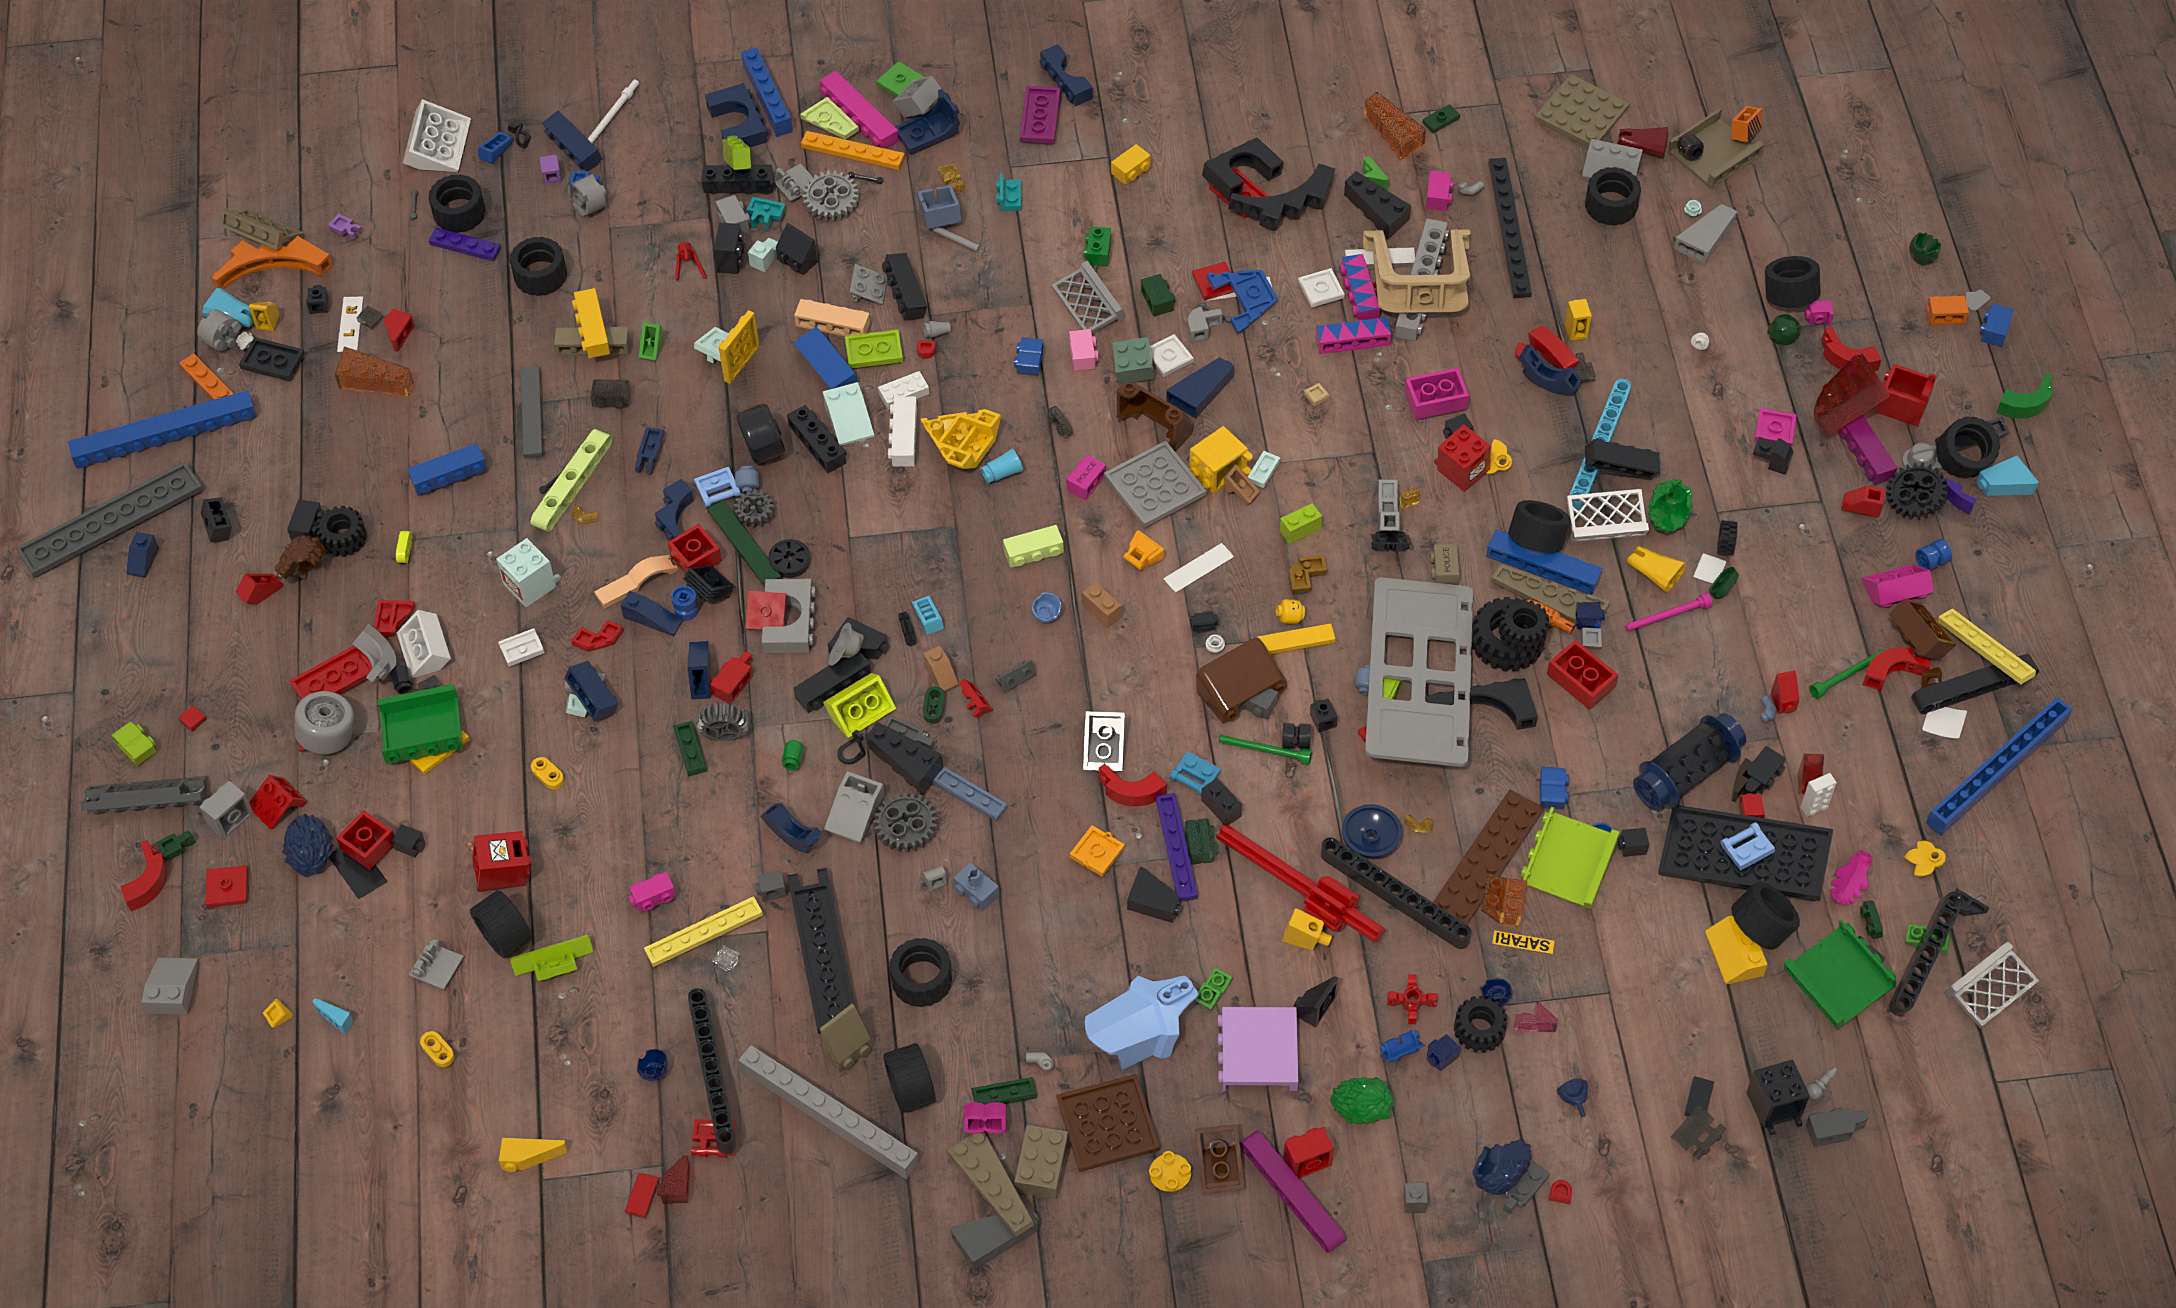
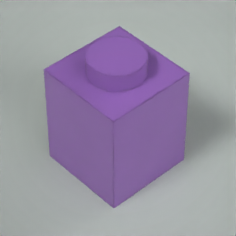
M557 155L539 157L544 184L562 182Z

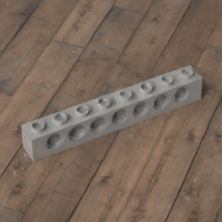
M1426 219L1411 275H1438L1436 268L1441 265L1442 257L1440 254H1444L1446 247L1444 240H1448L1450 230H1447V222ZM1427 312L1399 313L1395 337L1416 341L1417 335L1422 333L1423 324H1421V321H1425Z

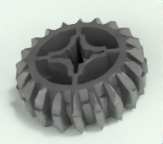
M725 702L723 704L716 703L715 705L709 704V706H704L703 709L699 710L696 724L698 732L701 733V736H706V739L735 741L736 738H742L743 735H746L749 727L748 713L738 705L733 706L732 703L725 704Z

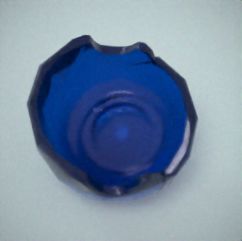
M1504 979L1486 980L1484 986L1480 987L1484 999L1490 997L1492 1002L1498 1001L1500 1003L1499 1007L1506 1005L1513 994L1511 985Z
M649 1049L646 1051L644 1058L638 1059L637 1073L644 1080L653 1082L661 1079L667 1073L668 1059L662 1050Z

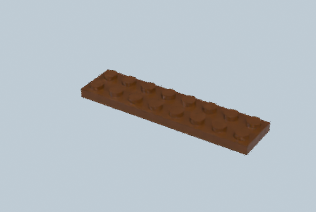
M1509 789L1433 903L1468 925L1544 812V807Z

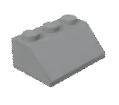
M1591 139L1582 178L1590 179L1598 170L1607 167L1623 168L1637 176L1643 150Z

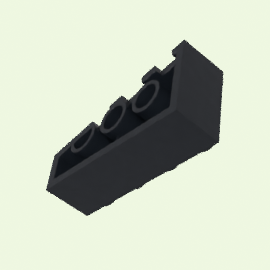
M1355 171L1345 180L1344 195L1357 209H1361L1364 212V216L1367 219L1370 218L1378 230H1383L1384 236L1388 240L1410 220L1411 205L1364 175Z
M879 722L866 735L869 749L882 761L888 763L910 786L915 787L920 795H923L944 767L940 753Z

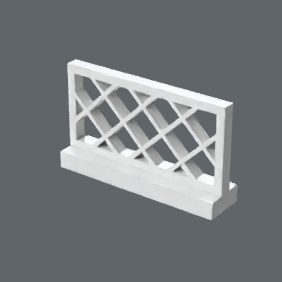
M1641 489L1567 496L1568 511L1571 518V542L1643 536L1649 531ZM1637 494L1638 503L1635 506L1626 500L1629 495ZM1616 496L1621 500V503L1615 508L1608 502L1610 497ZM1593 498H1598L1603 502L1598 510L1589 504ZM1572 500H1579L1585 505L1578 511L1573 507ZM1623 503L1632 509L1627 516L1618 510ZM1604 505L1613 510L1609 517L1600 512ZM1586 506L1595 512L1590 520L1581 513ZM1635 511L1640 515L1641 522H1634L1628 517ZM1615 512L1624 518L1621 524H1615L1610 520ZM1597 514L1605 520L1603 525L1597 526L1592 522ZM1578 516L1587 522L1584 527L1576 528L1575 519Z

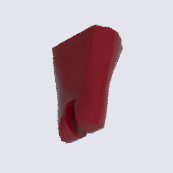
M1668 127L1620 129L1617 144L1642 149V152L1664 158Z

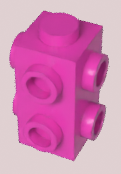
M667 872L656 874L646 881L637 882L629 887L631 893L628 896L632 907H637L639 913L649 911L661 903H668L676 897L674 886Z

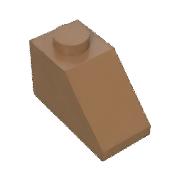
M940 645L923 653L924 666L937 687L943 689L945 693L959 686L950 661Z

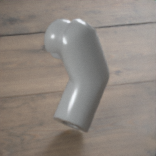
M1478 181L1472 186H1467L1466 182H1460L1458 184V191L1461 194L1474 195L1484 188V184Z
M1026 1052V1063H1037L1045 1071H1050L1054 1067L1053 1060L1045 1052Z

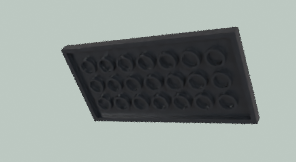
M1678 805L1676 808H1672L1658 874L1749 889L1756 882H1764L1775 887L1786 896L1820 901L1833 829ZM1756 822L1763 834L1774 846L1775 852L1740 871L1723 849L1720 841L1724 838L1729 839L1749 828L1750 824ZM1751 835L1732 847L1736 849L1756 837Z

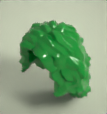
M1672 479L1658 483L1656 489L1653 490L1648 513L1656 530L1671 533L1689 522V515L1692 512V490L1689 486L1683 485L1681 479Z
M1366 1077L1351 1078L1350 1080L1341 1081L1337 1088H1333V1095L1330 1097L1334 1111H1337L1340 1117L1347 1120L1349 1124H1370L1378 1120L1389 1119L1390 1109L1395 1105L1392 1093L1385 1084V1081L1377 1077L1374 1079Z

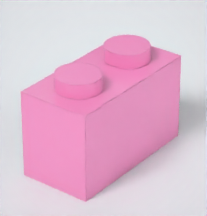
M1091 329L1069 331L1074 371L1095 369V361H1098V351L1094 350L1096 339L1095 336H1092Z

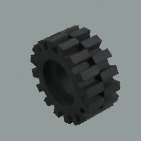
M1721 521L1717 554H1734L1737 522Z

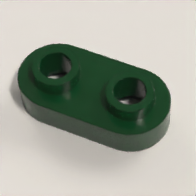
M1734 567L1723 570L1710 586L1709 592L1713 598L1725 597L1731 586L1736 583L1739 574Z
M930 687L925 693L923 718L928 723H937L942 718L945 695L940 687Z
M1873 900L1864 901L1863 905L1860 906V914L1862 918H1865L1867 935L1871 936L1872 939L1882 938L1883 928L1876 905Z

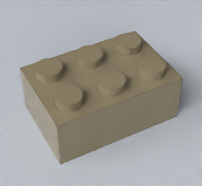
M1033 1125L1026 1126L1014 1181L1017 1193L1057 1199L1068 1147V1131Z

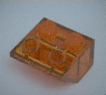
M1487 874L1481 911L1499 924L1519 928L1527 881Z

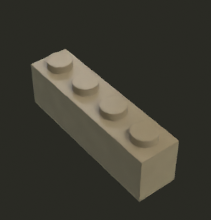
M578 327L556 328L554 346L557 356H588L587 351L583 352L581 341H584V337L580 338ZM604 327L610 354L607 355H629L630 335L628 327Z

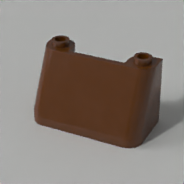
M1125 382L1116 391L1117 418L1125 421L1127 417L1131 416L1137 420L1143 414L1169 429L1166 437L1170 439L1169 445L1175 452L1192 435L1194 430L1193 422L1174 405L1133 382Z
M1258 637L1245 642L1204 665L1196 674L1197 694L1223 724L1235 719L1238 715L1239 705L1269 688L1277 691L1278 694L1287 688L1286 679L1266 646Z

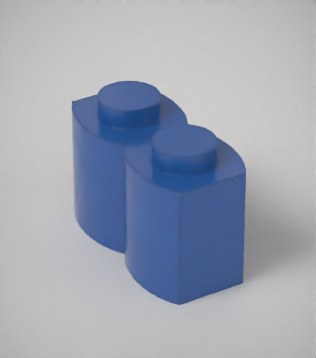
M1022 337L1021 343H1017L1016 353L1019 354L1014 358V367H1017V373L1039 375L1044 348L1043 339Z
M1541 768L1540 805L1544 808L1564 809L1565 803L1569 802V792L1565 791V786L1569 785V774H1566L1565 768Z

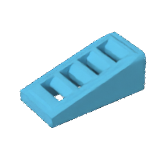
M930 596L912 602L927 635L944 629L942 618Z
M314 998L312 1002L316 1011L342 1033L347 1034L354 1023L350 1012Z

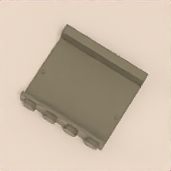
M1721 108L1711 112L1704 119L1697 121L1692 127L1686 128L1677 137L1674 136L1669 142L1668 149L1670 155L1711 189L1761 157L1764 144L1760 140L1751 145L1749 142H1739L1738 140L1731 139L1732 128L1720 119ZM1689 134L1695 135L1704 144L1702 155L1695 160L1686 159L1678 151L1679 141Z

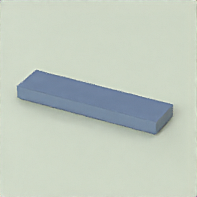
M943 767L933 781V784L995 821H998L1008 808V804L946 767Z

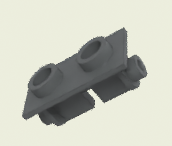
M1024 660L1013 667V670L998 674L995 680L998 685L1001 684L1005 693L1037 675L1033 661Z

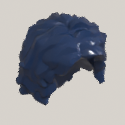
M304 814L302 817L297 816L292 823H289L285 832L284 850H282V853L286 856L285 863L304 877H308L310 874H321L327 865V859L332 854L333 843L331 841L333 837L328 833V828L325 827L321 820L314 815L308 816Z
M1519 1139L1518 1141H1511L1510 1144L1505 1143L1504 1146L1495 1144L1490 1149L1484 1146L1482 1154L1477 1159V1163H1475L1472 1171L1478 1188L1493 1195L1507 1194L1511 1188L1516 1186L1517 1182L1521 1180L1522 1175L1527 1171V1167L1532 1159L1531 1145L1525 1144V1141Z

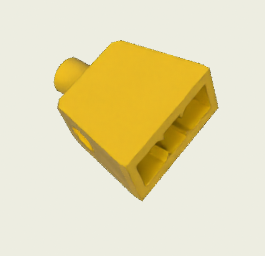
M1295 908L1287 924L1282 942L1313 950L1316 943L1328 947L1332 935L1322 932L1323 921Z

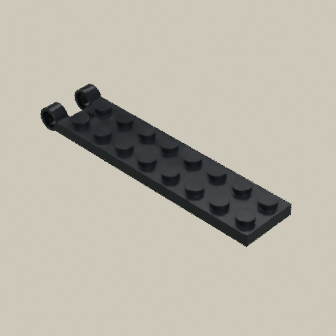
M827 868L817 869L819 883L802 887L799 886L797 873L787 875L818 1034H821L820 1028L849 1005H854Z

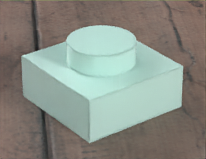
M569 694L566 713L585 717L587 711L576 695Z

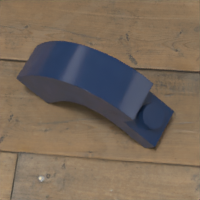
M1526 345L1518 357L1525 367L1522 371L1523 374L1531 382L1550 392L1557 394L1574 393L1582 381L1573 367L1559 369L1547 364L1532 345Z
M774 803L760 816L780 839L800 852H806L819 840L818 837L822 834L818 827H806L799 823L782 803Z

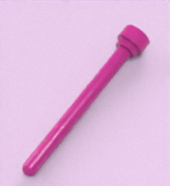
M1706 592L1700 594L1695 601L1626 624L1625 628L1631 631L1698 607L1706 609L1712 607V599L1709 593Z

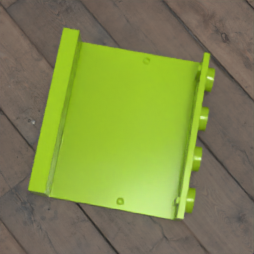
M1551 807L1549 813L1545 812L1542 823H1544L1543 829L1538 830L1536 834L1535 849L1531 848L1529 852L1528 867L1524 866L1522 870L1523 884L1592 909L1620 832L1612 829L1611 833L1557 814L1554 812V808Z

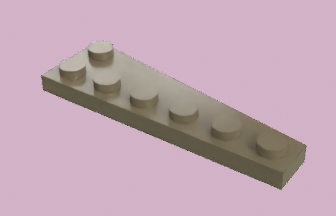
M1502 564L1491 579V582L1526 600L1531 599L1560 612L1561 617L1582 628H1595L1610 605L1608 600L1587 594V596L1580 594L1575 589H1566L1560 587L1558 583L1542 581L1540 577L1529 575L1526 572Z
M984 1131L973 1133L947 1150L950 1158L1016 1237L1034 1226L1029 1213Z

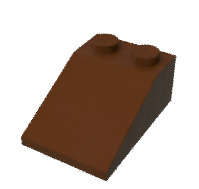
M1237 1124L1195 1129L1202 1192L1211 1193L1245 1189Z

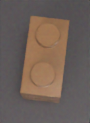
M1097 582L1082 592V606L1107 628L1122 618V605Z

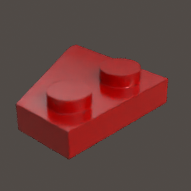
M378 600L373 628L382 636H393L415 609V601Z

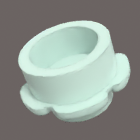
M1690 200L1686 204L1684 211L1690 216H1697V214L1702 212L1701 204L1696 200Z

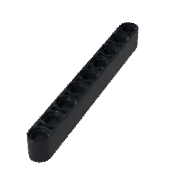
M1328 837L1323 840L1321 858L1326 863L1455 948L1465 949L1468 947L1471 938V929L1468 925L1337 839ZM1458 935H1463L1465 938H1460Z
M695 988L689 992L688 1002L716 1145L720 1153L730 1154L736 1148V1141L709 1005L705 991Z

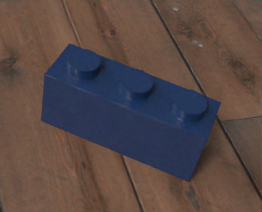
M586 661L570 666L564 679L593 721L613 716L619 703L590 662Z

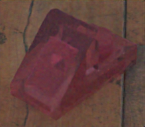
M1536 1001L1535 1015L1530 1013L1516 1014L1514 1031L1556 1032L1558 1019L1540 1002Z

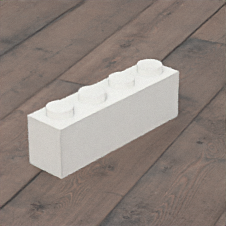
M894 397V404L890 405V413L893 415V419H890V430H893V432L889 433V444H892V448H888V459H892V466H915L916 397Z

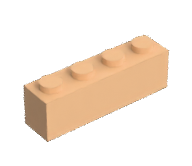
M800 299L794 314L797 327L813 329L817 326L821 332L840 336L866 334L870 327V315L868 312L814 302L812 300Z

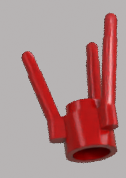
M689 242L680 243L677 247L678 253L676 254L675 279L679 280L681 259L687 261L692 257L703 278L706 279L707 276L696 256L695 250H692L691 244Z

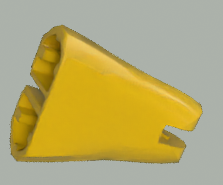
M1637 546L1634 553H1631L1627 558L1629 565L1647 576L1666 593L1674 586V582L1681 578L1686 568L1685 562L1658 554L1641 546Z

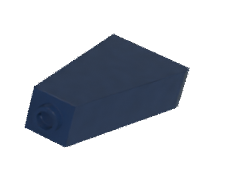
M1220 357L1168 388L1166 390V401L1196 419L1234 377V365Z

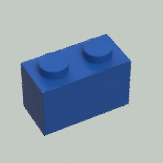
M1992 304L1991 310H1986L1984 320L1987 322L1982 323L1980 333L1983 334L1981 341L2002 347L2014 309Z

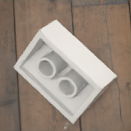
M417 610L397 632L411 678L439 671L451 659L437 614Z

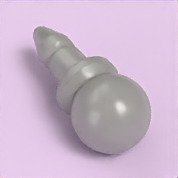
M1837 1068L1827 1071L1820 1081L1815 1079L1813 1084L1808 1085L1809 1099L1818 1100L1821 1098L1823 1091L1827 1090L1825 1085L1833 1079Z

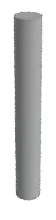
M932 228L933 232L976 252L980 249V245L944 228Z

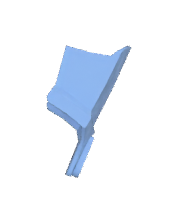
M1137 976L1131 982L1127 992L1085 1017L1087 1037L1104 1052L1110 1055H1117L1122 1070L1152 1055L1158 1058L1170 1057L1179 1036L1178 1017L1197 998L1198 992L1186 976L1162 981H1151Z

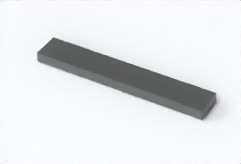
M539 366L521 368L524 458L543 457Z

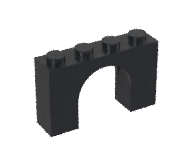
M1256 137L1211 160H1207L1203 166L1202 176L1229 201L1232 193L1242 194L1244 181L1231 167L1236 165L1250 166L1269 181L1282 174L1284 161Z

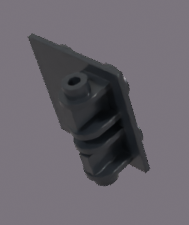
M1378 531L1375 534H1371L1373 541L1371 542V549H1375V551H1385V544L1386 551L1389 550V544H1392V551H1394V544H1396V551H1405L1411 545L1410 537L1405 532L1387 534V532Z

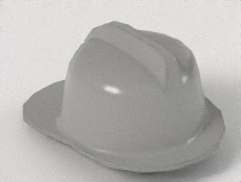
M1918 443L1904 453L1903 464L1905 467L1906 464L1913 467L1914 462H1916L1917 467H1920L1923 462L1926 468L1931 464L1932 470L1942 468L1941 463L1937 459L1936 446Z
M846 623L843 626L839 638L830 653L828 663L831 666L835 665L841 657L850 658L860 650L863 635L852 630L850 623Z

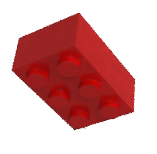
M1574 640L1549 661L1547 670L1549 677L1589 710L1616 687L1618 674L1577 640Z

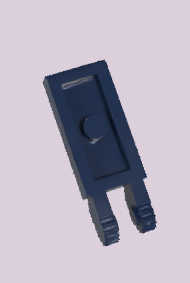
M646 427L637 454L636 472H641L643 461L648 462L646 473L651 474L653 472L654 463H656L665 436V430Z

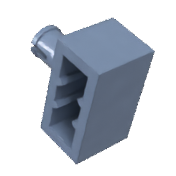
M971 863L953 877L954 890L960 896L964 895L975 908L978 907L984 911L999 897V886Z

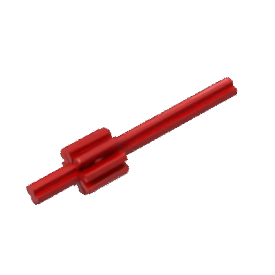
M1223 825L1220 828V832L1216 835L1218 840L1305 897V906L1303 907L1305 913L1323 921L1324 926L1333 932L1343 930L1346 924L1372 942L1380 941L1385 928L1358 911L1359 904L1357 902L1360 900L1358 894L1330 876H1323L1318 880V883H1315L1229 825Z

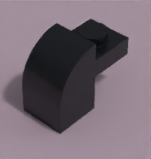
M1759 437L1753 455L1770 460L1769 470L1786 475L1792 460L1793 449L1786 441L1780 438L1777 439V442Z

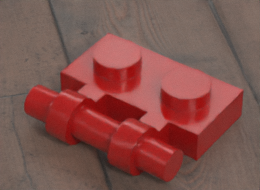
M694 1119L692 1140L693 1142H700V1147H692V1155H700V1157L718 1155L719 1158L734 1156V1151L730 1154H722L718 1151L717 1147H707L708 1142H716L712 1120ZM732 1120L734 1134L736 1135V1120Z

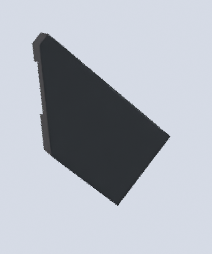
M1956 888L1955 892L1960 893L1964 900L1959 912L1960 915L1969 916L1988 912L1990 907ZM1948 900L1949 904L1954 906L1953 901Z

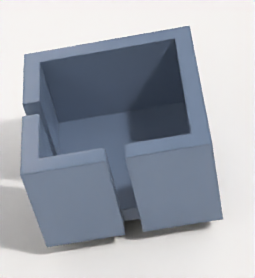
M952 185L936 188L938 201L936 205L933 189L917 192L919 209L927 229L961 222L960 205Z

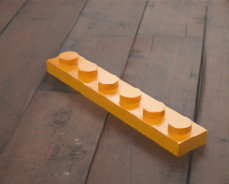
M806 131L801 142V148L896 170H900L905 158V154L902 152Z

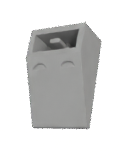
M847 771L838 788L824 831L861 843L874 818V813L877 812V807L880 806L885 796L883 784Z

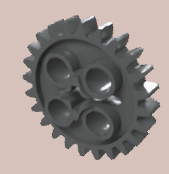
M904 792L903 797H900L896 793V799L889 796L888 803L882 801L883 807H877L878 813H874L875 820H873L875 834L878 835V840L883 839V845L889 843L890 849L897 846L898 852L902 847L905 849V852H908V848L911 847L913 851H916V845L923 848V841L930 843L929 837L934 838V831H937L936 824H938L937 812L934 810L933 804L929 805L928 799L922 801V795L915 798L912 792L910 797H907L906 792Z

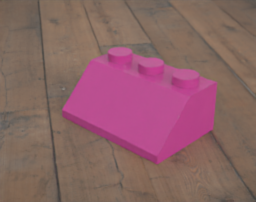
M1915 564L1862 577V582L1872 602L1881 607L1891 606L1893 602L1897 601L1901 603L1904 599L1912 597L1923 598L1928 593L1934 592L1930 570Z

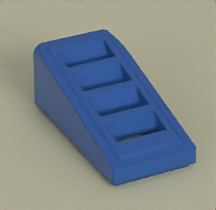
M502 132L497 133L478 147L479 158L492 164L514 141V138Z

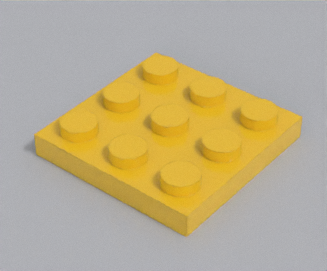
M748 310L744 316L740 317L738 324L730 330L728 337L720 343L718 348L724 381L729 384L732 383L759 348L755 313Z

